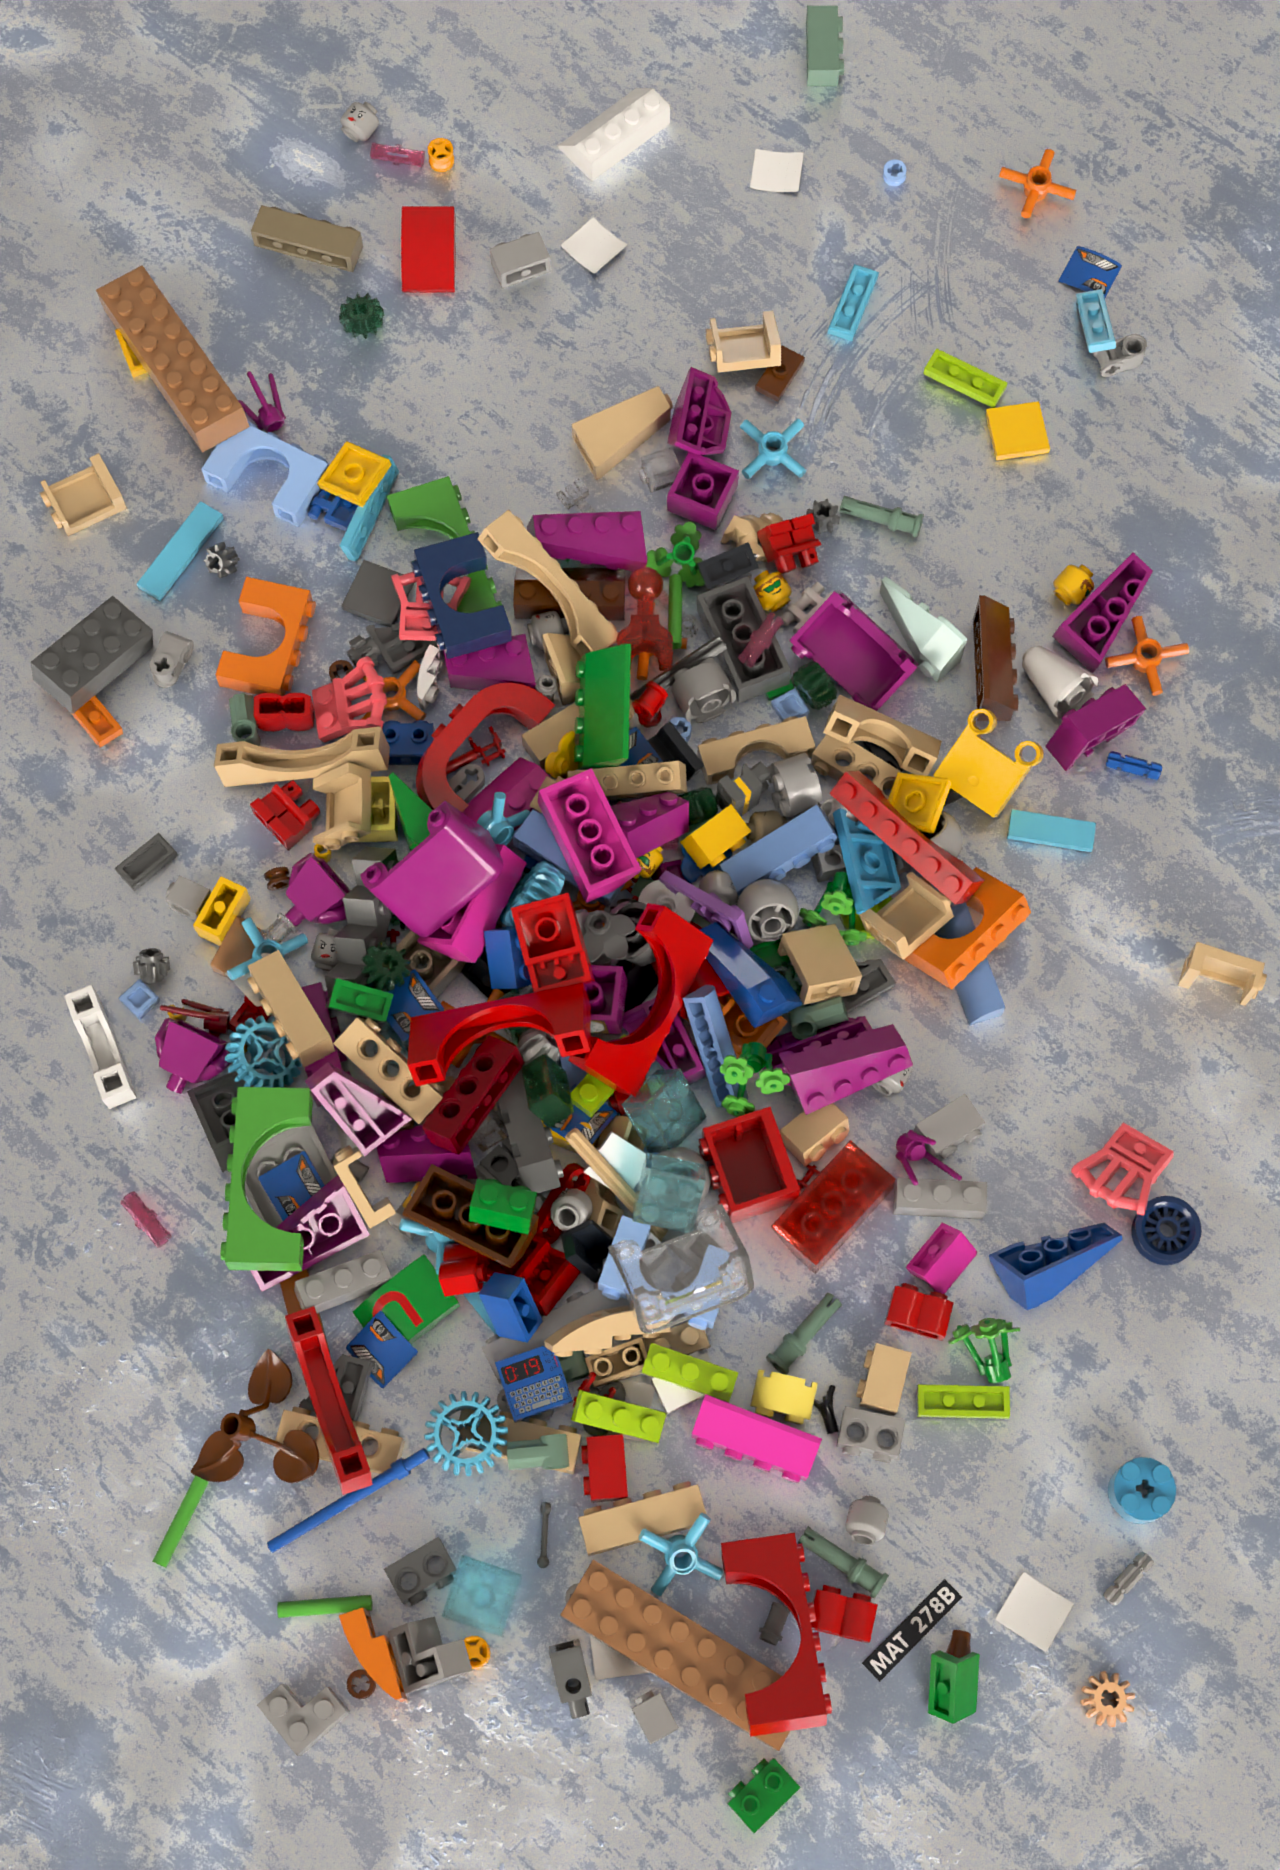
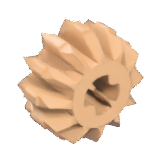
M1102 1671L1099 1674L1100 1682L1096 1677L1090 1676L1088 1680L1093 1689L1088 1686L1081 1688L1083 1693L1089 1695V1699L1080 1700L1081 1705L1090 1704L1092 1707L1085 1713L1087 1718L1097 1713L1096 1725L1099 1726L1104 1723L1105 1718L1109 1727L1116 1726V1718L1122 1723L1126 1722L1127 1717L1122 1710L1126 1712L1134 1711V1707L1127 1704L1126 1700L1134 1699L1135 1694H1125L1124 1692L1130 1683L1124 1681L1118 1685V1673H1113L1109 1680L1106 1671ZM1102 1693H1112L1114 1699L1110 1701L1114 1702L1113 1706L1102 1704L1101 1699L1105 1698L1101 1696Z

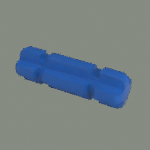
M1110 751L1106 761V766L1109 768L1117 769V767H1120L1121 771L1139 776L1146 774L1147 778L1158 780L1162 772V765L1160 763L1151 762L1149 764L1147 763L1148 760L1130 755L1123 757L1121 753Z

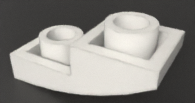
M429 645L425 652L418 674V701L420 708L423 710L427 708L429 702L433 703L439 693L436 675L440 672L443 661L441 660L439 649L432 645Z

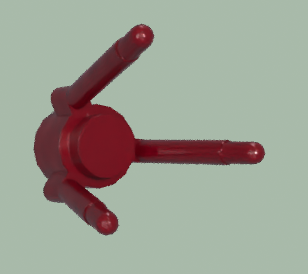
M182 999L181 1003L205 1012L167 1005L160 1006L162 1011L204 1019L203 1028L209 1029L208 1033L220 1038V1034L228 1033L230 1012L224 1011V1009L214 1008L187 999Z

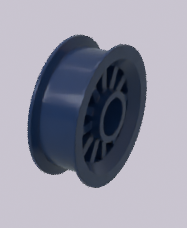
M1160 1196L1148 1201L1145 1215L1136 1214L1131 1227L1132 1240L1138 1252L1150 1262L1159 1265H1173L1186 1259L1198 1246L1202 1232L1201 1222L1196 1211L1184 1200L1173 1196ZM1168 1211L1172 1212L1171 1216H1168ZM1177 1215L1181 1218L1178 1221L1175 1219ZM1185 1223L1186 1227H1180V1225ZM1161 1224H1166L1172 1229V1237H1166L1160 1232ZM1146 1234H1152V1237L1148 1239ZM1153 1241L1157 1242L1156 1246L1152 1244ZM1162 1245H1164V1251L1160 1250Z

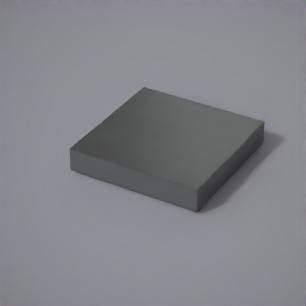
M363 560L341 605L342 610L384 626L392 627L391 624H395L400 614L401 603L394 588L391 575L398 573L400 576L403 574ZM414 583L403 586L406 597H408Z

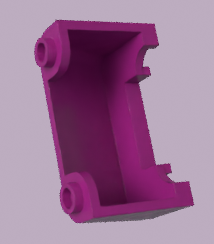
M838 589L829 596L789 640L793 644L791 650L798 657L804 659L806 656L812 659L844 688L855 702L875 711L890 698L919 666L918 662Z
M447 801L441 803L429 814L427 827L430 835L393 868L389 870L385 864L377 862L369 866L360 875L365 887L412 932L423 938L430 936L491 884L503 869V860L490 832Z

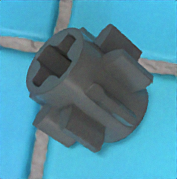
M828 499L821 502L815 500L813 502V509H807L806 515L813 513L815 524L812 527L819 535L821 532L826 531L832 533L833 524L837 525L840 521V516L836 515L838 506H832Z
M225 542L207 548L206 550L209 554L204 559L209 573H218V577L223 578L228 576V574L236 572L235 565L240 558H238L234 550L235 548L226 547Z
M358 635L349 641L351 649L347 651V655L355 667L359 659L365 656L372 659L374 667L379 664L377 656L381 654V651L370 636L365 639Z
M156 948L142 950L139 956H136V961L133 962L134 975H140V979L144 983L153 984L161 982L164 976H167V971L170 970L169 957H163L161 950Z

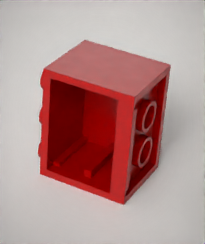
M770 1106L702 1128V1138L698 1139L700 1144L698 1149L703 1159L709 1162L710 1166L708 1169L711 1176V1187L713 1190L718 1189L720 1194L718 1195L719 1201L717 1203L723 1218L728 1216L730 1224L798 1201L800 1187Z

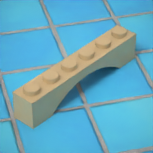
M507 510L483 530L478 540L495 560L509 563L525 570L537 578L551 592L566 618L570 634V644L581 657L588 652L609 648L620 638L616 627L603 617L598 611L596 604L588 600L580 591L578 584L565 574L558 561L549 556L542 548L541 542L526 530L520 518L513 515L510 510Z
M381 727L353 729L345 737L334 743L306 750L271 749L245 741L217 744L214 767L224 787L316 778L348 762L371 769V772L388 770L390 747Z

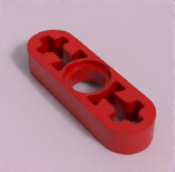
M578 1163L568 1164L563 1169L564 1177L559 1178L561 1187L551 1189L537 1213L539 1220L535 1235L547 1239L550 1244L554 1243L562 1230L554 1225L550 1217L553 1202L566 1188L579 1189L585 1192L590 1183L591 1177L583 1172L585 1168ZM574 1176H578L576 1181L572 1180ZM548 1228L547 1232H543V1229Z

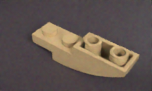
M632 1305L616 1306L599 1310L574 1320L557 1330L544 1342L545 1347L553 1352L555 1356H572L573 1351L583 1350L585 1354H601L602 1349L612 1348V1336L614 1340H630L631 1335L642 1334L644 1338H659L661 1336L660 1333L671 1332L670 1320L661 1315L641 1316V1309Z
M688 1321L670 1328L671 1332L660 1333L661 1336L659 1338L640 1337L602 1351L601 1354L586 1357L585 1361L589 1373H596L593 1385L594 1387H599L643 1374L641 1372L651 1343L686 1355L708 1349L711 1345L706 1331L690 1326Z

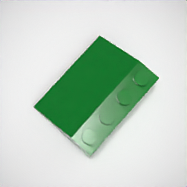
M621 644L588 652L583 655L581 661H577L576 678H580V689L576 690L575 704L579 706V717L575 718L574 730L575 734H579V745H575L574 762H578V770L618 767L628 759L631 644Z
M392 772L389 775V780L400 823L409 851L411 852L430 835L427 822L428 816L433 810Z

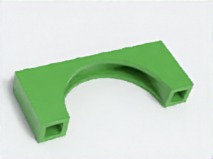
M449 476L387 495L389 509L397 531L413 528L429 529L440 532L451 539L475 533V531H469L467 524L471 523L466 507L461 509L459 501L462 500L460 490L457 484L452 485ZM488 567L487 569L467 575L471 578V584L457 608L458 612L474 613L502 605L501 601H495L493 594L497 593L492 577L487 578L485 570H488Z
M238 1087L237 1097L232 1098V1115H236L235 1125L230 1126L229 1140L230 1143H234L233 1154H228L227 1170L232 1173L231 1183H226L225 1201H229V1212H224L223 1231H227L226 1242L221 1243L220 1250L221 1260H225L229 1270L302 1271L304 1240L301 1233H291L277 1229L259 1218L248 1204L245 1181L248 1167L253 1157L268 1140L286 1130L312 1125L313 1095L310 1088Z

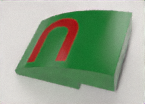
M423 1254L370 1295L353 1311V1314L364 1328L379 1311H382L394 1327L412 1344L435 1328L436 1323L459 1308L460 1304L454 1295L444 1296L439 1282V1275L436 1274V1269L426 1255Z

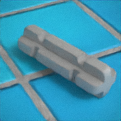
M1144 1552L1139 1553L1133 1559L1134 1563L1129 1564L1114 1581L1115 1585H1111L1104 1592L1103 1596L1110 1604L1118 1605L1124 1598L1123 1594H1128L1143 1577V1572H1147L1154 1561L1148 1554Z

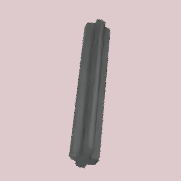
M715 636L650 681L659 684L667 690L675 682L674 675L679 670L684 668L690 669L699 665L703 660L714 658L725 651L727 646L720 636ZM646 684L630 694L632 701L639 699L646 689Z

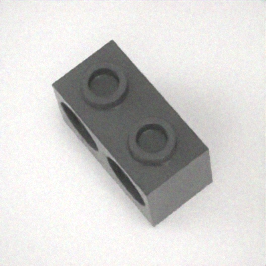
M439 1537L384 1568L403 1604L410 1602L411 1606L428 1597L426 1591L436 1585L438 1589H442L455 1581L453 1575L458 1573ZM434 1557H441L445 1562L444 1569L438 1574H432L428 1570L429 1561ZM407 1573H414L417 1576V1584L411 1590H404L401 1586V1579Z

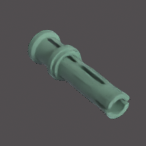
M845 495L839 511L840 513L886 525L893 532L900 530L910 533L914 538L918 537L924 514L917 516L903 512L900 507L889 509Z
M827 1292L825 1297L793 1334H785L783 1343L773 1354L769 1353L766 1356L767 1361L777 1371L787 1375L789 1373L788 1368L796 1358L806 1353L808 1342L837 1309L842 1306L841 1302L836 1298L827 1307L833 1300L834 1295Z
M809 1526L798 1541V1543H802L804 1547L848 1575L846 1578L851 1584L855 1582L871 1593L870 1596L874 1599L889 1577L887 1573L881 1574L867 1565L866 1559L859 1557L857 1560L812 1530Z

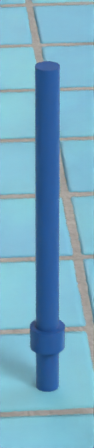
M422 1448L406 1459L401 1457L391 1463V1468L372 1479L373 1485L344 1495L268 1541L267 1546L272 1553L276 1552L393 1480H401L408 1476L413 1468L430 1459L426 1448Z

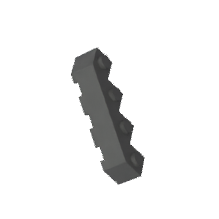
M365 847L352 858L357 885L343 897L348 924L334 936L339 963L324 976L329 1000L335 978L375 989L392 912L365 887L360 875L369 866L377 862L385 864L389 870L399 862L396 849Z
M524 1064L498 1100V1104L522 1186L529 1188L531 1191L541 1193L561 1187L559 1178L564 1177L560 1160H553L549 1144L554 1143L550 1127H543L539 1111L544 1110L539 1093L533 1094L529 1079L534 1078L532 1069Z

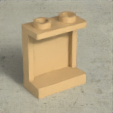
M773 310L763 311V324L718 329L716 319L710 318V328L706 329L707 345H712L709 346L710 361L716 363L718 373L781 366V342Z
M99 453L89 458L92 463L91 467L48 486L45 480L40 482L44 490L40 492L41 498L47 508L53 507L55 513L51 514L57 528L63 527L67 536L127 509L123 497Z
M348 762L313 779V790L326 794V831L314 836L313 843L323 845L327 850H338L341 846L349 842H356L359 838L371 833V769Z
M913 872L906 875L909 886L877 913L868 909L859 914L866 932L902 960L954 917L950 906L952 902L940 891L935 890L927 879L923 876L919 878Z
M836 924L819 925L810 929L793 930L782 934L778 953L780 956L788 955L802 983L799 997L804 1005L839 996L855 995L857 993L862 974Z
M1196 942L1185 959L1178 986L1189 989L1197 976L1200 975L1241 988L1243 993L1240 1005L1246 1006L1250 999L1256 998L1258 991H1262L1267 978V974L1263 973L1265 963Z
M348 1145L334 1154L336 1159L332 1161L333 1167L369 1228L371 1229L396 1214L388 1197L372 1206L348 1165L362 1157L361 1151L357 1147L352 1149Z

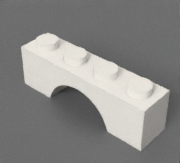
M92 985L64 995L73 1022L88 1053L93 1076L103 1102L111 1109L136 1099L137 1096L96 990Z

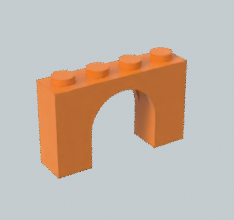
M246 577L239 598L242 613L275 620L284 627L285 636L281 645L275 651L265 656L252 657L223 650L215 676L220 687L256 695L275 693L284 696L286 691H291L293 685V675L291 674L293 668L299 665L301 658L299 648L301 642H305L307 639L308 626L306 625L308 618H312L314 615L316 602L313 601L310 590Z
M977 867L973 871L985 881L966 904L984 915L980 924L972 932L959 938L945 939L933 934L905 958V961L951 990L960 981L964 980L990 952L1003 942L1031 914L1024 894Z

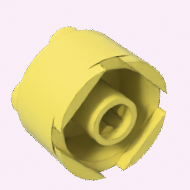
M758 1370L750 1404L751 1407L756 1408V1414L772 1418L774 1413L785 1415L784 1421L799 1425L804 1423V1419L810 1420L818 1383L812 1382L811 1386L808 1387L805 1386L806 1379L771 1372L770 1377H764V1370Z

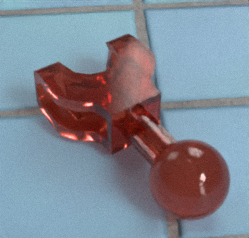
M641 567L636 569L628 580V590L631 596L637 600V615H631L630 624L620 631L617 636V645L631 644V664L637 654L647 652L657 657L660 671H672L673 636L659 623V615H654V600L662 593L663 579L655 569Z

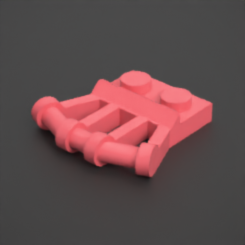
M413 572L400 576L398 573L391 575L394 588L401 603L400 640L436 641L435 634H438L436 625H430L427 610L430 607L428 603L422 601L419 591V585H422L420 577L415 578ZM465 575L463 577H456L448 583L457 587L450 603H446L455 611H457L464 594L468 591L471 584V578ZM417 582L416 602H408L403 586ZM444 589L441 593L442 599L444 597Z
M365 656L359 659L356 667L345 677L334 678L332 683L312 690L318 738L325 743L346 735L353 729L383 728L384 722L381 719L384 705L387 704V696L383 693L382 689L385 686L384 678L378 675L374 669V662L370 657ZM366 675L368 678L367 682L352 687ZM372 693L370 699L352 705V700ZM372 711L371 717L367 718V720H354L355 717Z
M1123 1122L1101 1150L1073 1166L1071 1172L1076 1178L1082 1180L1090 1190L1089 1194L1093 1197H1101L1113 1209L1120 1207L1137 1211L1138 1215L1144 1216L1151 1186L1156 1183L1158 1176L1173 1159L1174 1151ZM1106 1160H1110L1109 1165L1096 1180L1089 1170ZM1120 1167L1129 1171L1114 1191L1105 1187ZM1138 1177L1144 1180L1139 1199L1124 1196Z

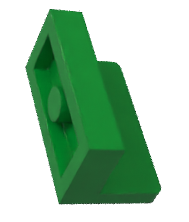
M335 978L330 1000L326 1002L325 1008L364 1019L369 1017L378 1023H386L394 994Z
M940 1650L931 1654L929 1714L954 1724L976 1712L980 1658L978 1653L972 1652L961 1658Z

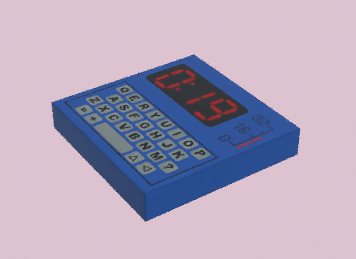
M545 1345L495 1362L514 1422L573 1402L559 1358L548 1350Z

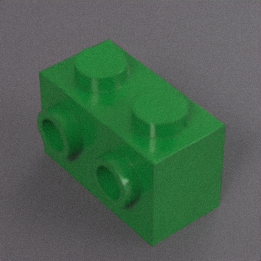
M477 1179L470 1204L469 1221L528 1235L535 1210L537 1192L531 1191L525 1186L512 1187L503 1185L495 1179Z
M763 1758L751 1770L754 1777L746 1785L740 1781L728 1793L731 1800L727 1805L752 1833H755L801 1788L775 1758H772L769 1762Z

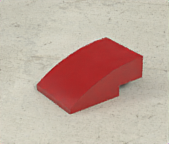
M402 206V293L455 292L456 216L454 206Z
M569 893L511 908L525 966L528 967L534 992L578 983L587 984L595 981L583 935Z
M535 1235L523 1257L511 1269L492 1260L487 1267V1281L494 1272L524 1278L539 1313L547 1317L581 1271L565 1259L564 1252L552 1248L547 1239Z

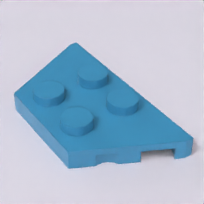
M839 808L832 814L856 913L862 914L901 889L892 849L860 820L854 822L846 817V810Z

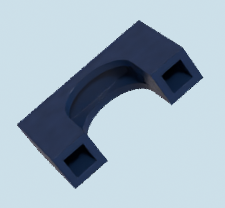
M478 532L414 549L415 560L410 561L414 577H420L422 585H419L422 601H428L430 607L427 610L430 625H436L438 634H435L439 651H445L447 659L512 641V629L504 605L474 613H461L450 608L441 597L444 587L454 578L487 569V557L483 545L478 540Z

